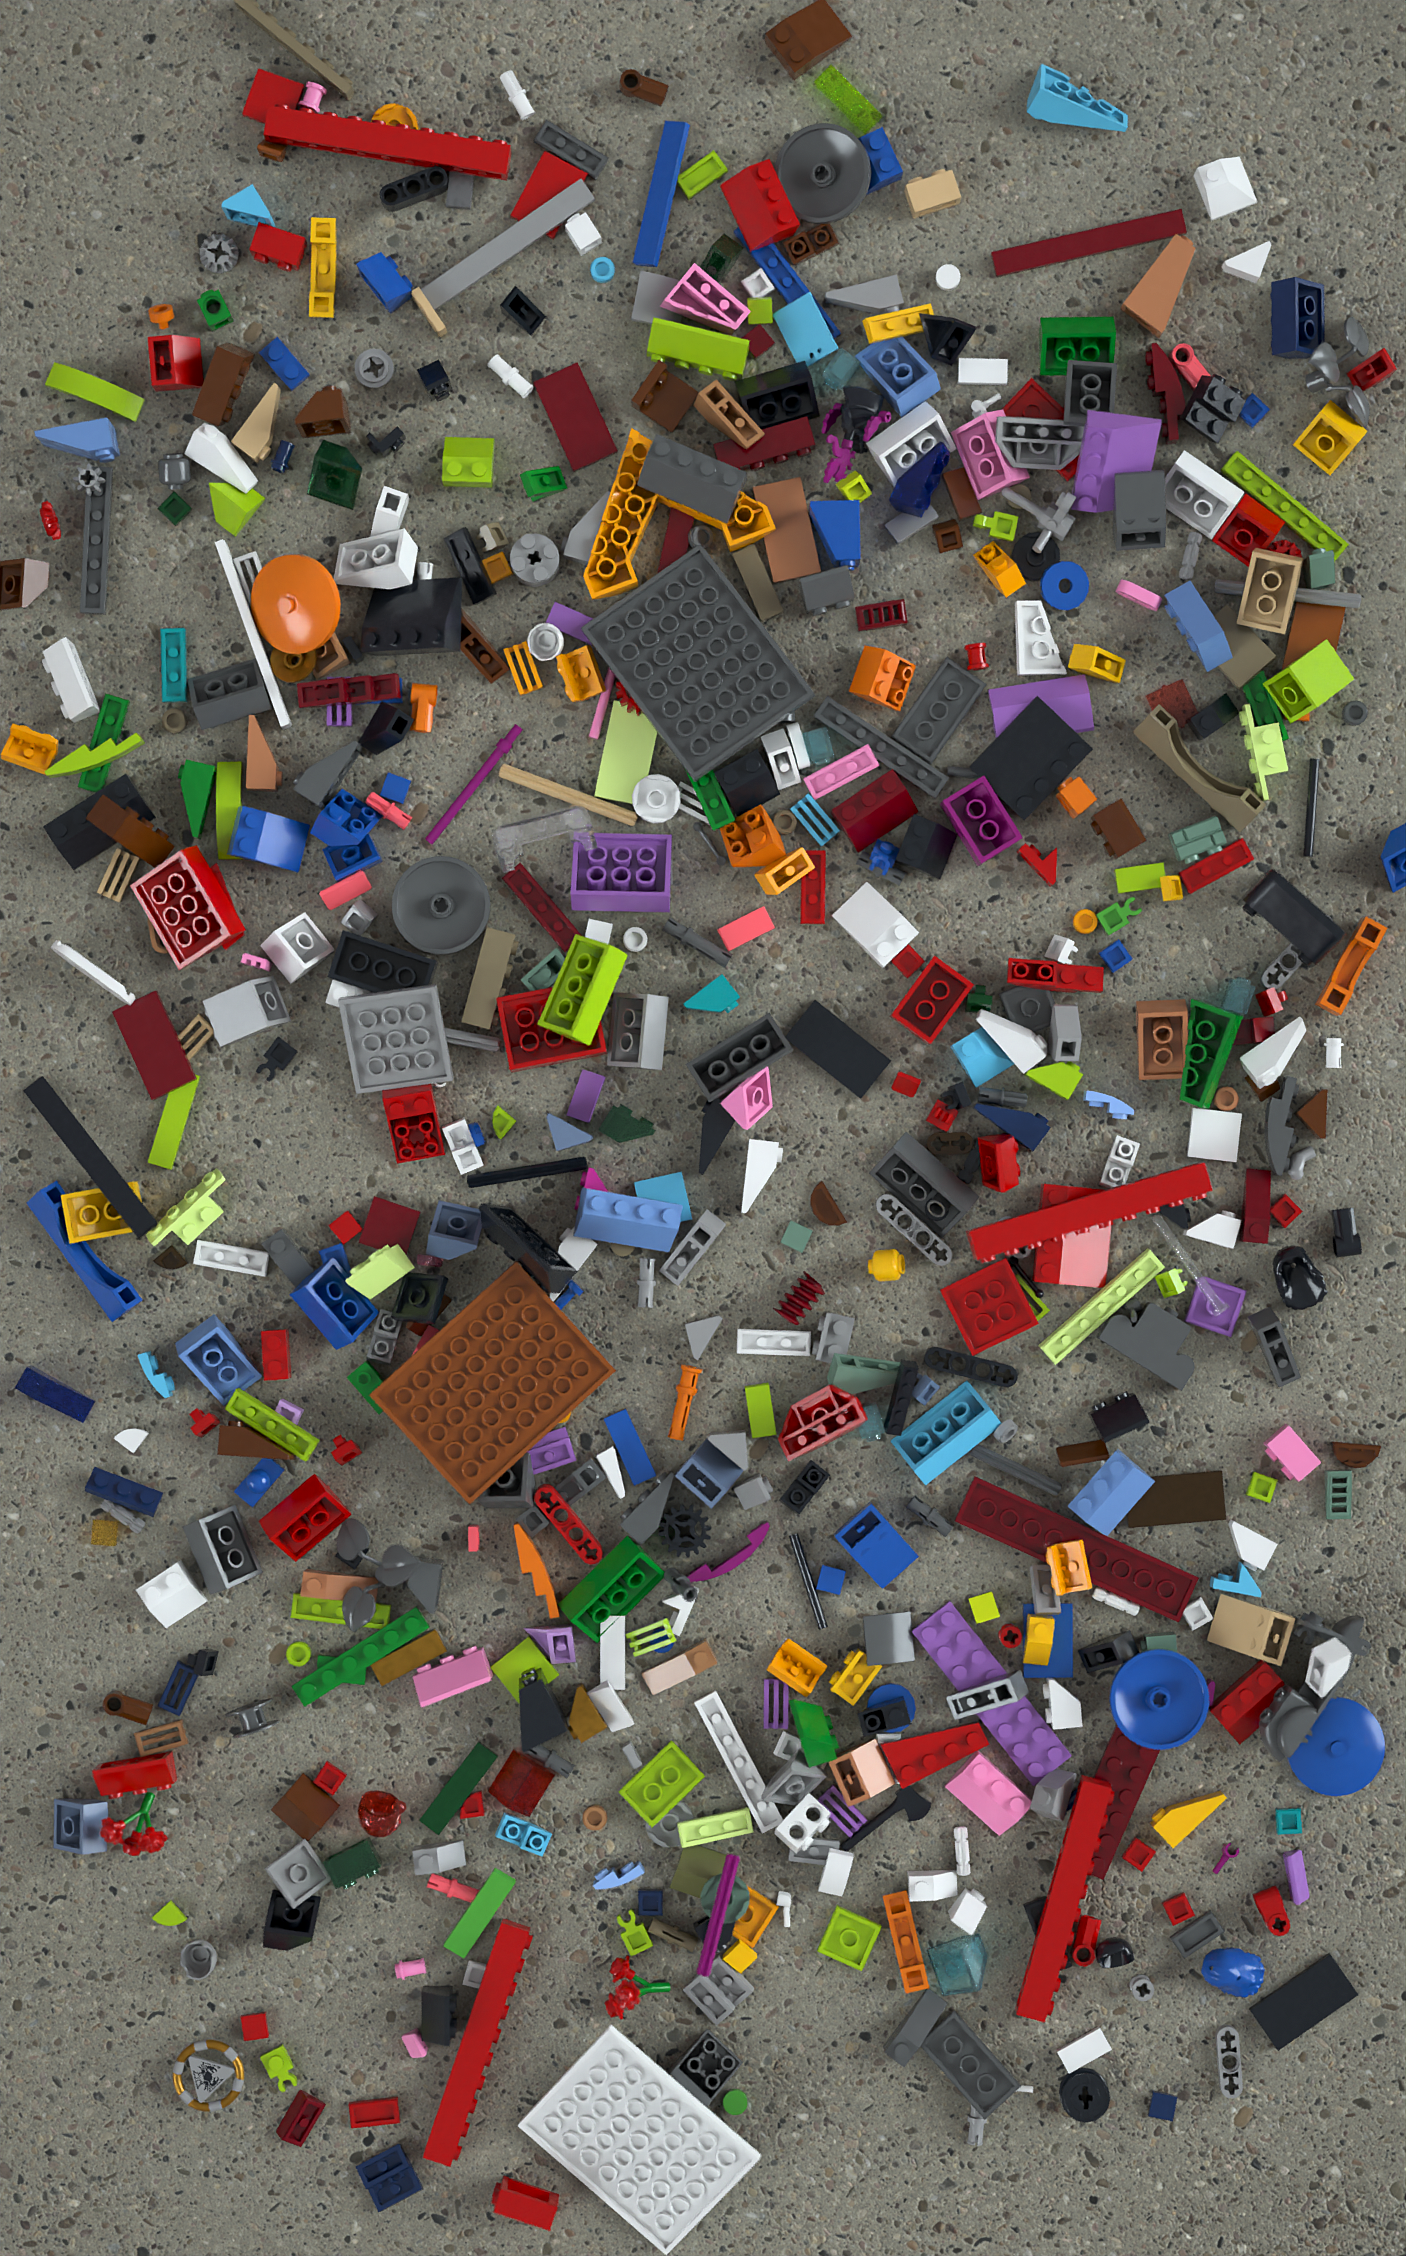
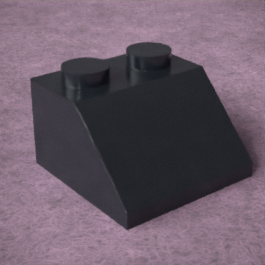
M758 749L714 772L720 788L737 817L780 795Z
M913 814L895 863L940 880L958 834L936 822Z
M1125 1391L1114 1396L1115 1401L1109 1404L1103 1401L1092 1406L1093 1411L1089 1412L1088 1415L1099 1439L1104 1443L1150 1423L1134 1393L1128 1394Z

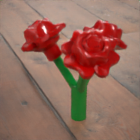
M146 1792L140 1809L123 1821L114 1822L110 1817L102 1819L100 1836L104 1838L105 1842H112L114 1845L122 1844L123 1852L130 1856H139L141 1851H147L148 1853L159 1852L164 1847L168 1837L164 1835L163 1831L155 1832V1828L151 1825L149 1811L155 1794ZM139 1817L136 1830L132 1831L131 1837L122 1839V1830L126 1828L128 1823ZM144 1819H145V1823H146L145 1833H146V1834H143V1835H142L141 1828H142V1825H143V1822H144Z
M628 1955L624 1958L617 1957L612 1962L609 1972L613 1975V1983L624 1977L629 1979L630 1982L622 1980L621 1984L615 1987L616 1995L614 1996V1994L609 1993V1999L604 2002L611 2018L618 2017L620 2020L623 2019L625 2008L633 2010L634 2006L640 2003L639 1997L647 1993L670 1991L669 1982L649 1983L635 1975L636 1972L630 1969V1956ZM633 1979L642 1984L644 1988L637 1989L635 1983L631 1980Z

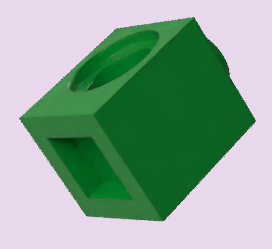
M219 289L216 291L208 290L200 295L201 298L197 299L212 332L234 322ZM212 304L220 305V310L217 313L212 314L208 312Z

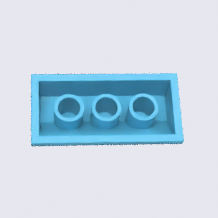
M965 1381L903 1430L901 1436L893 1438L891 1443L926 1486L994 1432L1001 1422L971 1384Z

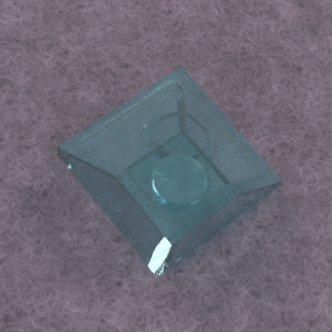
M980 1934L961 1936L926 1950L943 1996L978 1992L981 1990L988 1956Z

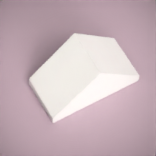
M1270 241L1226 260L1222 265L1223 272L1256 283L1271 247Z

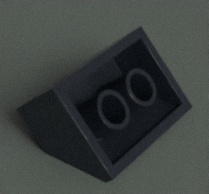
M805 361L734 381L740 406L761 430L806 416L808 420L820 416L812 377Z

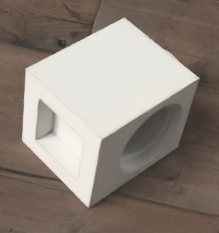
M586 212L582 215L577 213L567 220L568 223L565 225L566 232L581 256L602 243L600 234Z

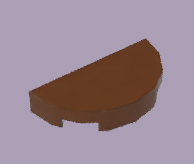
M823 1181L818 1183L814 1187L810 1199L813 1214L819 1221L827 1225L839 1226L847 1223Z
M1331 1441L1332 1451L1336 1459L1345 1466L1352 1468L1366 1467L1378 1457L1381 1449L1380 1445Z

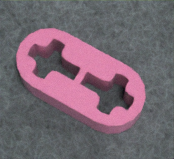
M1120 580L1116 589L1119 595L1153 611H1158L1163 600L1160 596L1126 580Z

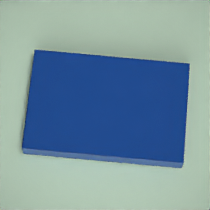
M1023 1603V1655L1027 1614H1035L1034 1603ZM1060 1603L1061 1613L1059 1615H1047L1055 1619L1048 1666L1023 1663L1024 1678H1073L1072 1603Z

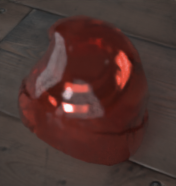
M384 1791L365 1792L358 1805L360 1826L367 1834L373 1837L383 1838L389 1836L400 1826L401 1814L406 1810V1803L398 1800L393 1794Z

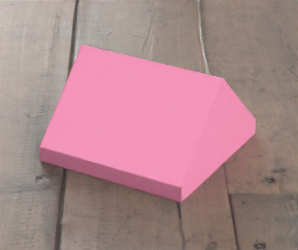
M768 1067L747 1078L720 1103L745 1130L753 1126L773 1107Z

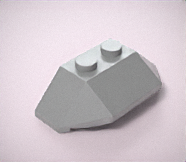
M997 416L995 442L1014 468L1061 470L1079 455L1085 426L1064 425V420Z

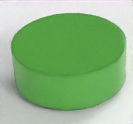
M730 2089L725 2093L723 2107L727 2113L740 2115L746 2110L748 2104L747 2096L742 2090Z

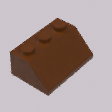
M326 386L322 388V391H316L294 419L295 425L303 439L351 433L348 403L341 388L337 389L336 386Z

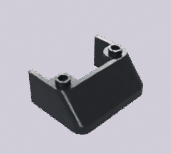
M1274 869L1263 873L1237 902L1239 906L1244 905L1242 909L1251 917L1255 915L1263 917L1297 948L1299 953L1298 959L1309 968L1316 966L1346 935L1332 919Z

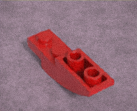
M1008 958L1007 983L1068 993H1075L1076 991L1103 992L1104 967L1057 964V961Z

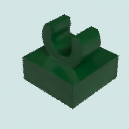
M976 985L974 994L968 993L965 1012L978 1013L981 1009L990 1012L993 996L985 995V985Z

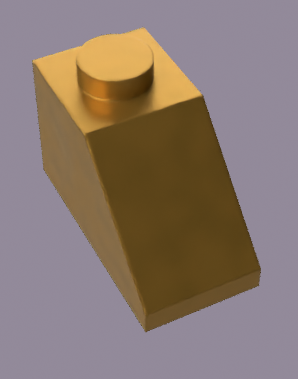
M583 1683L577 1685L569 1719L570 1726H568L572 1737L575 1740L579 1738L581 1743L607 1728L606 1722L587 1695V1690Z

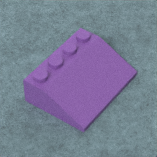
M1092 410L1087 411L1072 495L1077 498L1071 506V510L1094 513L1113 510L1115 473L1152 470L1161 419Z
M574 833L571 879L572 910L670 912L672 835Z

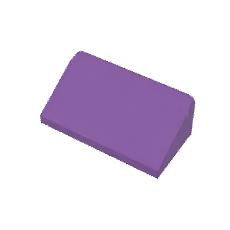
M583 1069L567 1116L590 1123L606 1077Z
M1298 1849L1287 1851L1283 1854L1290 1898L1295 1905H1300L1309 1898L1302 1851Z

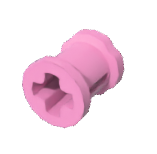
M308 81L306 83L307 91L303 100L299 101L298 106L311 109L314 113L319 114L320 109L318 107L322 96L326 95L327 89L317 83Z

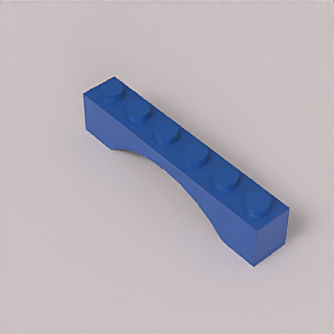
M56 1180L38 1191L26 1203L111 1322L128 1313L142 1299L129 1280L109 1269L96 1256L86 1241L69 1244L61 1195L66 1193Z

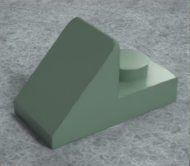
M558 947L555 948L526 974L521 981L530 991L550 988L555 983L566 957Z

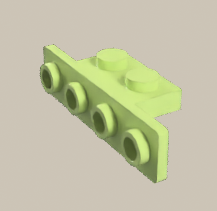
M1245 704L1242 706V711H1239V719L1241 725H1245L1247 735H1244L1246 750L1250 749L1252 759H1249V768L1251 774L1255 773L1257 783L1253 784L1254 793L1263 802L1269 800L1265 776L1288 771L1279 722L1254 727L1250 704Z
M217 1168L207 1173L199 1185L190 1189L185 1194L184 1199L177 1205L172 1206L158 1222V1225L146 1233L147 1239L153 1246H156L171 1231L189 1245L224 1212L209 1197L225 1181L224 1176Z

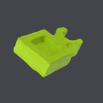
M629 1909L628 1912L631 1919L624 1921L621 1915L618 1914L617 1922L626 1929L620 1935L632 1957L652 1947L653 1942L643 1922L636 1925L635 1912L633 1909Z
M283 2044L260 2056L270 2078L278 2076V2088L282 2093L286 2091L285 2080H290L294 2087L297 2086L296 2076L288 2071L294 2065Z

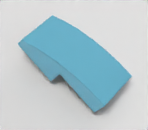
M151 1351L139 1354L140 1364L153 1387L164 1398L173 1396L172 1391L175 1390L173 1379L171 1376H167V1372L157 1375L156 1370L159 1369L156 1356H152Z
M504 1812L495 1836L518 1845L523 1850L543 1857L552 1833Z

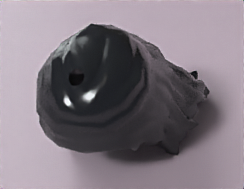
M1291 1245L1277 1251L1272 1265L1277 1289L1286 1307L1293 1310H1304L1316 1305L1318 1302L1321 1303L1324 1296L1328 1293L1326 1283L1323 1280L1324 1276L1312 1264L1304 1248ZM1293 1263L1296 1264L1295 1268L1291 1267Z

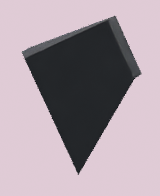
M919 313L931 358L952 366L975 332L976 326L952 317Z

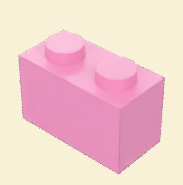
M1287 1424L1283 1425L1263 1443L1267 1447L1265 1453L1272 1461L1278 1460L1283 1465V1468L1280 1470L1289 1480L1294 1478L1300 1482L1321 1463Z

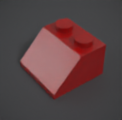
M1245 494L1212 541L1249 567L1252 551L1255 548L1266 550L1285 521Z
M1001 1133L978 1137L983 1186L1003 1193L1019 1185L1018 1177H1020L1021 1171L1016 1160L1018 1144L1014 1136Z

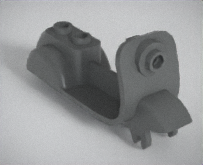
M1312 1611L1309 1614L1304 1612L1301 1618L1294 1616L1295 1622L1301 1624L1296 1627L1294 1634L1300 1637L1303 1631H1307L1304 1642L1310 1644L1314 1640V1636L1326 1641L1336 1637L1349 1649L1351 1658L1346 1673L1323 1698L1305 1681L1298 1691L1285 1685L1275 1692L1274 1700L1268 1708L1263 1710L1259 1717V1730L1262 1742L1275 1760L1282 1761L1285 1757L1290 1758L1301 1742H1308L1305 1738L1306 1734L1313 1735L1310 1728L1329 1700L1337 1698L1334 1693L1338 1687H1344L1342 1681L1351 1668L1355 1654L1366 1656L1362 1646L1371 1648V1644L1367 1640L1359 1638L1364 1624L1363 1617L1358 1615L1347 1616L1339 1620L1330 1630L1322 1624L1323 1619Z

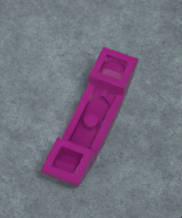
M764 1521L746 1534L751 1542L712 1570L707 1562H704L688 1573L686 1577L690 1582L704 1581L723 1575L740 1565L752 1555L763 1541L770 1527L768 1521Z

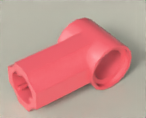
M1185 343L1179 344L1170 352L1168 359L1193 391L1202 375L1210 376L1194 355L1190 345ZM1177 351H1182L1186 354V362L1177 360Z

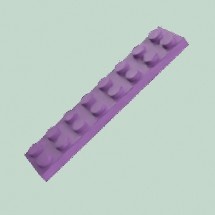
M950 1600L912 1629V1633L958 1691L1007 1674ZM1025 1696L1017 1702L977 1713L978 1717L1033 1786L1072 1756Z

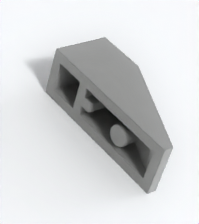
M897 274L825 292L824 298L828 304L874 314L899 311V309L903 308L904 304Z
M609 491L573 527L569 537L564 536L560 551L564 552V559L584 565L588 564L610 495Z
M707 1209L659 1272L678 1286L716 1239L726 1223Z

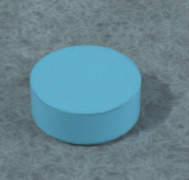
M598 257L591 263L590 272L595 281L606 283L613 278L615 268L609 258Z

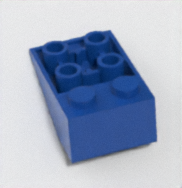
M870 1501L833 1533L834 1537L882 1589L919 1557Z

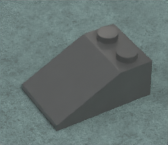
M1068 360L1064 395V425L1085 426L1088 410L1114 413L1117 363Z
M353 741L310 766L304 773L301 771L293 782L296 785L294 790L300 796L323 810L363 748L358 742Z

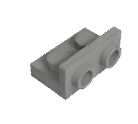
M826 1312L825 1317L820 1316L817 1330L821 1331L819 1340L814 1341L812 1354L816 1355L815 1360L831 1363L834 1353L847 1355L855 1318Z

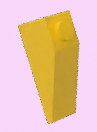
M1217 1791L1167 1806L1165 1809L1160 1808L1153 1814V1820L1150 1824L1174 1848L1227 1797L1221 1791Z

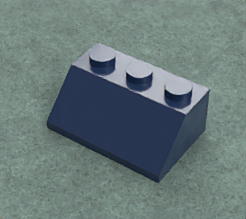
M1298 277L1271 282L1272 355L1285 359H1310L1316 347L1325 342L1324 285Z

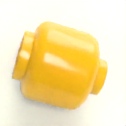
M896 1249L877 1250L873 1253L872 1259L868 1260V1271L879 1282L897 1281L901 1274L905 1273L904 1256L899 1254Z

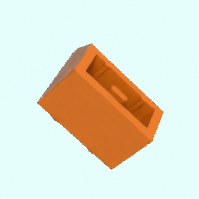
M865 645L849 692L864 700L900 711L916 665L886 649Z

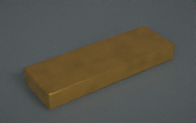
M434 1629L384 1656L370 1666L381 1686H384L447 1652V1649L437 1630Z

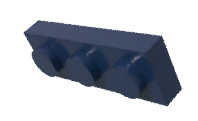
M94 1467L85 1486V1492L151 1517H154L163 1497V1492Z

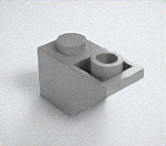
M1053 1004L1047 1051L1055 1061H1079L1082 1036L1078 1006Z
M760 1473L733 1486L744 1510L770 1500V1493L773 1492L766 1476L762 1478Z

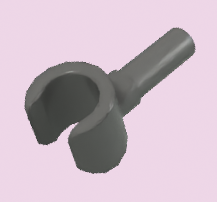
M1135 1297L1125 1303L1132 1322L1137 1321L1136 1314L1143 1310L1140 1302Z

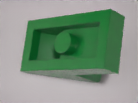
M559 466L529 470L520 474L526 494L532 501H538L568 489Z

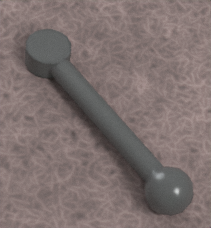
M695 822L693 825L694 830L701 834L717 858V864L720 866L725 865L726 858L719 854L702 829V823Z

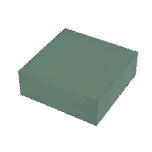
M790 1220L780 1243L803 1253L813 1231Z

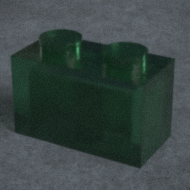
M370 1837L325 1858L323 1864L335 1888L343 1887L345 1890L357 1884L356 1879L365 1876L367 1879L379 1873L378 1868L381 1867L382 1861Z

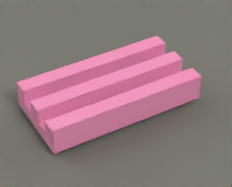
M246 953L242 956V963L270 972L272 963L269 960Z

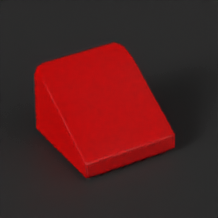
M900 1071L897 1072L891 1089L906 1096L914 1097L921 1081Z

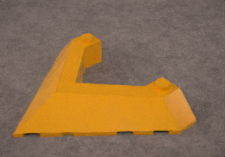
M631 428L628 442L603 513L599 531L583 575L592 600L617 596L639 587L631 562L658 502L722 530L730 552L749 546L776 530L768 507L741 492L728 524L637 486L646 455L653 441Z

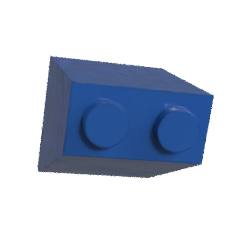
M859 500L810 501L809 517L834 568L848 565L849 571H854V567H859L861 560Z

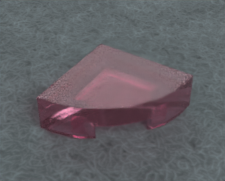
M418 1254L416 1263L425 1266L441 1267L443 1265V1258Z

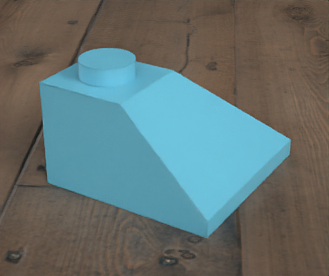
M983 1027L950 1046L975 1088L1014 1065V1062Z

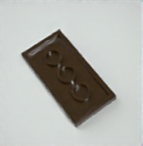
M1222 1470L1150 1476L1155 1482L1127 1513L1128 1528L1226 1520Z

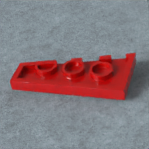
M978 1721L914 1737L901 1738L892 1742L880 1743L902 1789L990 1745Z

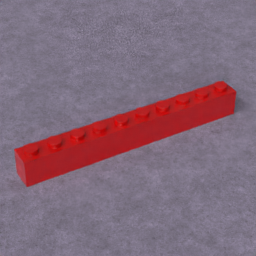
M275 104V107L268 106L263 133L266 142L425 168L438 166L445 171L507 181L512 153L511 145H507V142L495 139L489 142L483 141L478 136L464 138L459 137L454 132L434 133L435 131L430 128L415 130L410 129V126L405 124H396V126L386 125V122L381 120L366 122L362 121L360 117L348 116L347 118H342L332 112L317 114L308 108L293 110L283 104Z
M1198 1162L966 1231L973 1259H981V1263L995 1260L996 1254L1004 1252L1005 1256L1019 1253V1248L1028 1245L1029 1249L1042 1246V1241L1047 1239L1056 1242L1066 1239V1234L1074 1231L1076 1235L1090 1232L1089 1227L1098 1225L1099 1228L1113 1225L1112 1220L1122 1218V1221H1128L1137 1218L1136 1213L1145 1211L1147 1215L1160 1211L1159 1206L1169 1204V1208L1184 1204L1183 1199L1192 1197L1193 1201L1207 1197L1206 1193L1213 1191L1205 1162Z
M1081 1775L1015 2006L1016 2015L1045 2023L1047 2015L1051 2016L1053 2012L1054 2001H1051L1054 1992L1058 1993L1061 1978H1058L1060 1969H1065L1067 1963L1066 1947L1067 1945L1071 1946L1073 1942L1074 1931H1071L1074 1922L1078 1923L1081 1908H1078L1080 1899H1085L1088 1885L1085 1884L1087 1875H1092L1094 1861H1091L1094 1852L1098 1853L1101 1838H1098L1100 1828L1105 1829L1108 1815L1105 1814L1107 1805H1112L1115 1792L1111 1791L1110 1782Z
M502 1918L422 2158L451 2167L453 2160L458 2161L462 2146H459L458 2143L461 2136L466 2137L470 2123L466 2122L468 2113L473 2114L478 2100L474 2099L476 2089L482 2090L486 2076L482 2075L484 2066H490L494 2054L490 2052L492 2042L496 2044L498 2042L502 2029L497 2027L500 2019L505 2020L509 2006L505 2005L507 1997H513L517 1982L513 1981L515 1973H521L525 1959L521 1958L523 1950H529L533 1938L532 1935H529L530 1927Z

